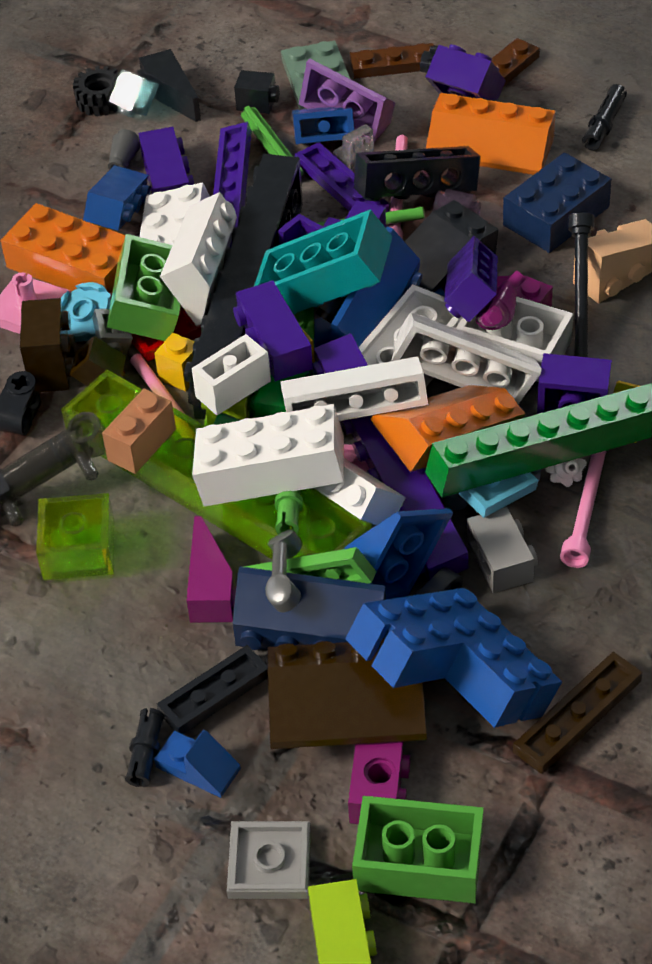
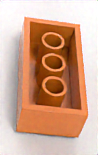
M35 203L0 241L6 267L9 269L24 272L26 275L30 274L33 278L70 290L71 292L77 289L76 285L95 282L103 285L110 293L113 292L118 259L125 235Z

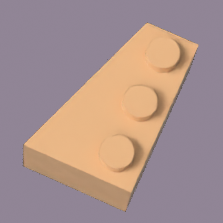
M644 219L619 225L617 231L609 233L605 229L599 230L596 236L588 238V296L598 304L609 297L617 295L629 285L639 282L643 277L652 272V223ZM574 259V275H573V284H574V285H575V259Z

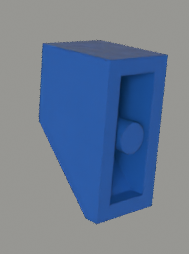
M320 107L292 110L296 144L355 139L352 108Z

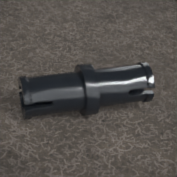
M147 708L140 711L136 737L130 741L129 749L132 754L125 781L135 787H140L141 779H143V787L150 784L154 757L157 756L161 748L158 739L164 714L154 708H150L149 717L147 716Z

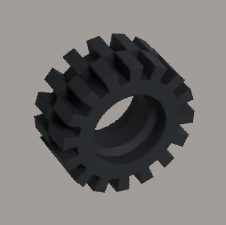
M95 66V70L92 71L90 68L85 69L86 73L80 72L78 77L74 78L73 90L76 105L81 112L85 111L87 115H91L92 112H94L95 116H100L101 112H104L105 116L110 115V110L114 113L117 112L118 107L122 108L127 100L124 77L115 68L110 71L109 66H104V69H100V66Z

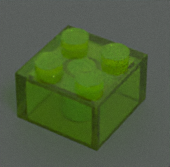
M109 493L41 498L38 500L36 554L43 580L114 575V516Z

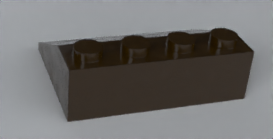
M384 640L381 641L373 659L366 661L349 642L332 643L321 641L308 645L285 643L275 647H268L270 748L285 749L427 740L423 683L393 688L372 667Z

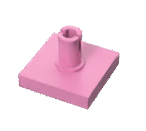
M24 272L17 273L0 294V328L20 334L22 301L61 298L67 291L70 293L71 291L35 280L30 274L26 276Z

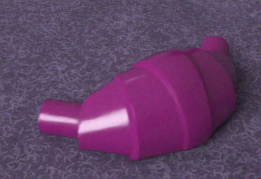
M516 270L497 288V295L476 315L475 321L481 328L497 330L507 326L513 320L517 305L516 289L526 280L519 271Z

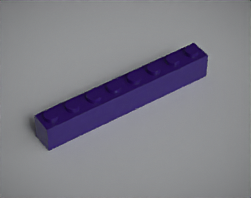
M351 333L314 348L316 362L313 363V372L315 375L368 366ZM373 415L340 421L346 435L352 434L355 440L352 443L355 454L360 462L366 461L369 467L367 473L406 497L399 512L445 509L424 469L413 472L407 469L370 420ZM451 519L420 575L424 573L427 581L444 567L451 569L455 573L469 568L468 551Z

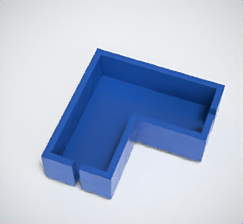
M464 588L363 603L345 638L366 661L373 659L382 639L385 638L372 667L393 688L445 678L494 728L516 723L518 719L526 721L542 717L562 684V681L552 672L551 667L546 662L538 659L526 647L522 639L514 636L501 624L498 616L485 609L477 601V597L471 591Z

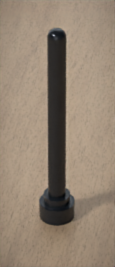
M573 213L568 216V230L572 232V237H575V356L588 357V237L591 236V231L595 229V216L591 213Z

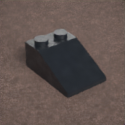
M452 200L433 211L405 241L420 258L419 273L423 274L419 286L433 293L440 288L445 289L449 261L473 236L478 238L496 255L498 228L456 200Z

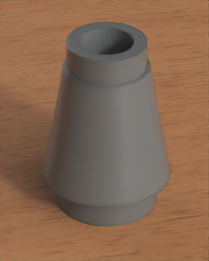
M122 129L113 136L108 164L109 170L114 165L127 168L138 153L140 141L139 136L135 132Z

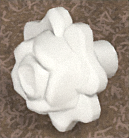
M578 458L547 467L545 470L548 473H552L550 475L551 482L562 483L565 487H570L573 481L579 482L582 480V470L586 466V461Z

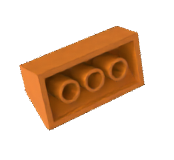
M440 93L432 111L426 148L469 146L481 156L480 166L534 175L544 168L554 140L555 110Z
M468 385L427 398L428 405L376 414L370 420L407 469L413 472L427 466L432 443L522 419L525 412L505 388Z

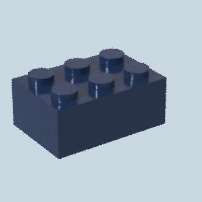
M564 152L504 197L503 226L551 253L572 236V232L568 230V216L570 214L591 213L596 218L610 207L612 179Z

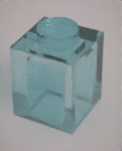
M121 69L109 102L118 105V112L134 118L135 113L147 116L159 84Z

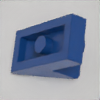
M174 730L154 758L156 768L220 798L241 769L240 764L205 730L199 734L196 740Z

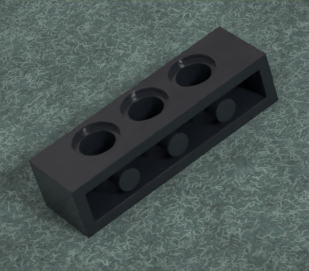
M469 146L356 153L353 188L368 201H380L382 197L408 199L410 195L436 197L439 193L464 195L467 191H477L481 156ZM448 169L447 173L442 176L443 172ZM420 171V174L414 178L415 174ZM392 173L391 177L385 181L386 177Z

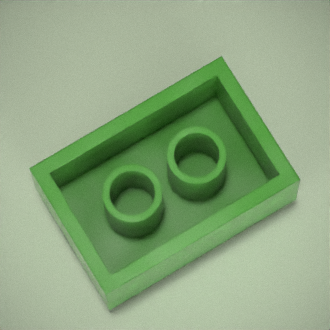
M130 234L125 235L117 264L107 321L108 328L165 341L174 332L181 304L160 278L173 245Z
M363 796L352 864L353 879H357L358 891L476 903L484 807Z

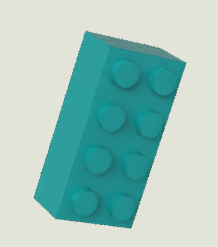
M371 209L266 250L254 286L273 280L293 315L311 307H318L324 302L338 297H345L351 292L365 287L369 288L379 283L392 241V235Z

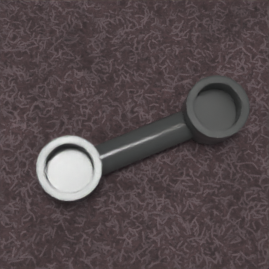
M294 530L284 531L268 542V546L273 550L272 576L267 581L265 592L268 601L281 613L292 610L301 599V592L286 576L287 559L297 555L303 544Z

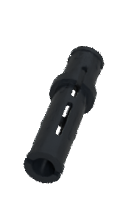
M614 84L609 88L596 116L593 115L588 123L589 129L582 138V143H586L584 146L587 149L597 150L604 136L610 133L613 125L612 121L627 96V91L623 92L625 88L622 85Z

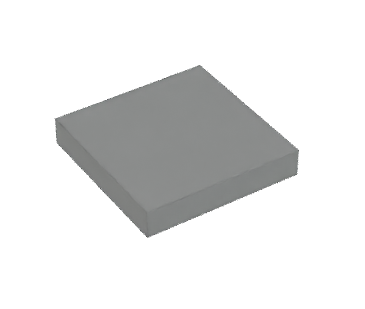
M231 821L227 879L228 899H308L310 821Z

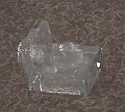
M364 124L342 136L343 146L334 150V156L350 170H353L355 168L356 153L374 152L373 129Z

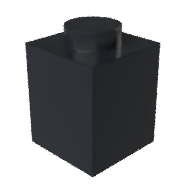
M241 70L234 87L236 111H245L244 107L250 106V108L255 107L259 113L270 114L273 104L278 103L280 95L279 85H275V74Z

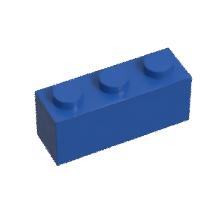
M114 165L88 191L83 221L119 231L126 222L131 221L135 212H139L141 205L145 203L146 196L150 195L151 187L147 185L149 175Z

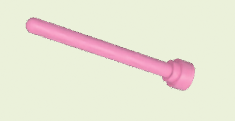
M606 451L591 455L573 534L562 545L560 559L569 567L581 568L586 566L589 561L591 547L586 537Z

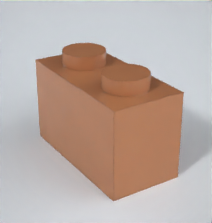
M143 388L102 432L107 460L136 474L176 430L172 401Z

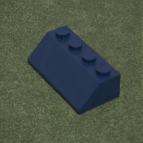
M239 567L233 615L235 645L240 647L248 645L252 650H268V647H275L285 643L308 645L321 641L332 643L348 642L345 638L363 603L385 600L386 586L287 573L286 576L301 592V599L292 610L281 613L273 607L266 597L265 587L267 581L272 576V571Z

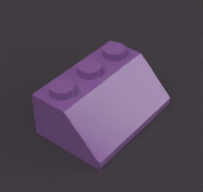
M310 58L306 63L299 105L307 109L320 107L352 108L354 133L375 143L391 123L395 102Z

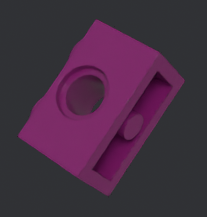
M403 741L355 744L348 799L350 824H359L363 796L407 800V789L401 788L402 778L409 779L410 755H404ZM377 780H385L386 782H384V783H375L374 781H377Z

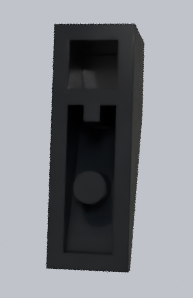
M168 49L139 57L140 70H137V78L140 86H145L152 98L195 122L201 121L198 96L172 50Z

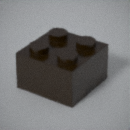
M61 298L22 301L20 351L25 371L35 377V391L37 393L69 390L70 377H72L70 372L74 358L70 357V353L76 352L74 334H68V330H71L69 311H63Z

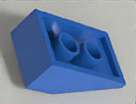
M449 508L396 512L346 545L344 549L357 547L376 570L373 581L369 584L386 586V599L406 597L411 592L453 512Z

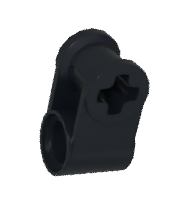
M19 371L10 375L0 395V431L27 435L31 429L32 421L41 406V398L35 391L36 380L34 375L27 371Z

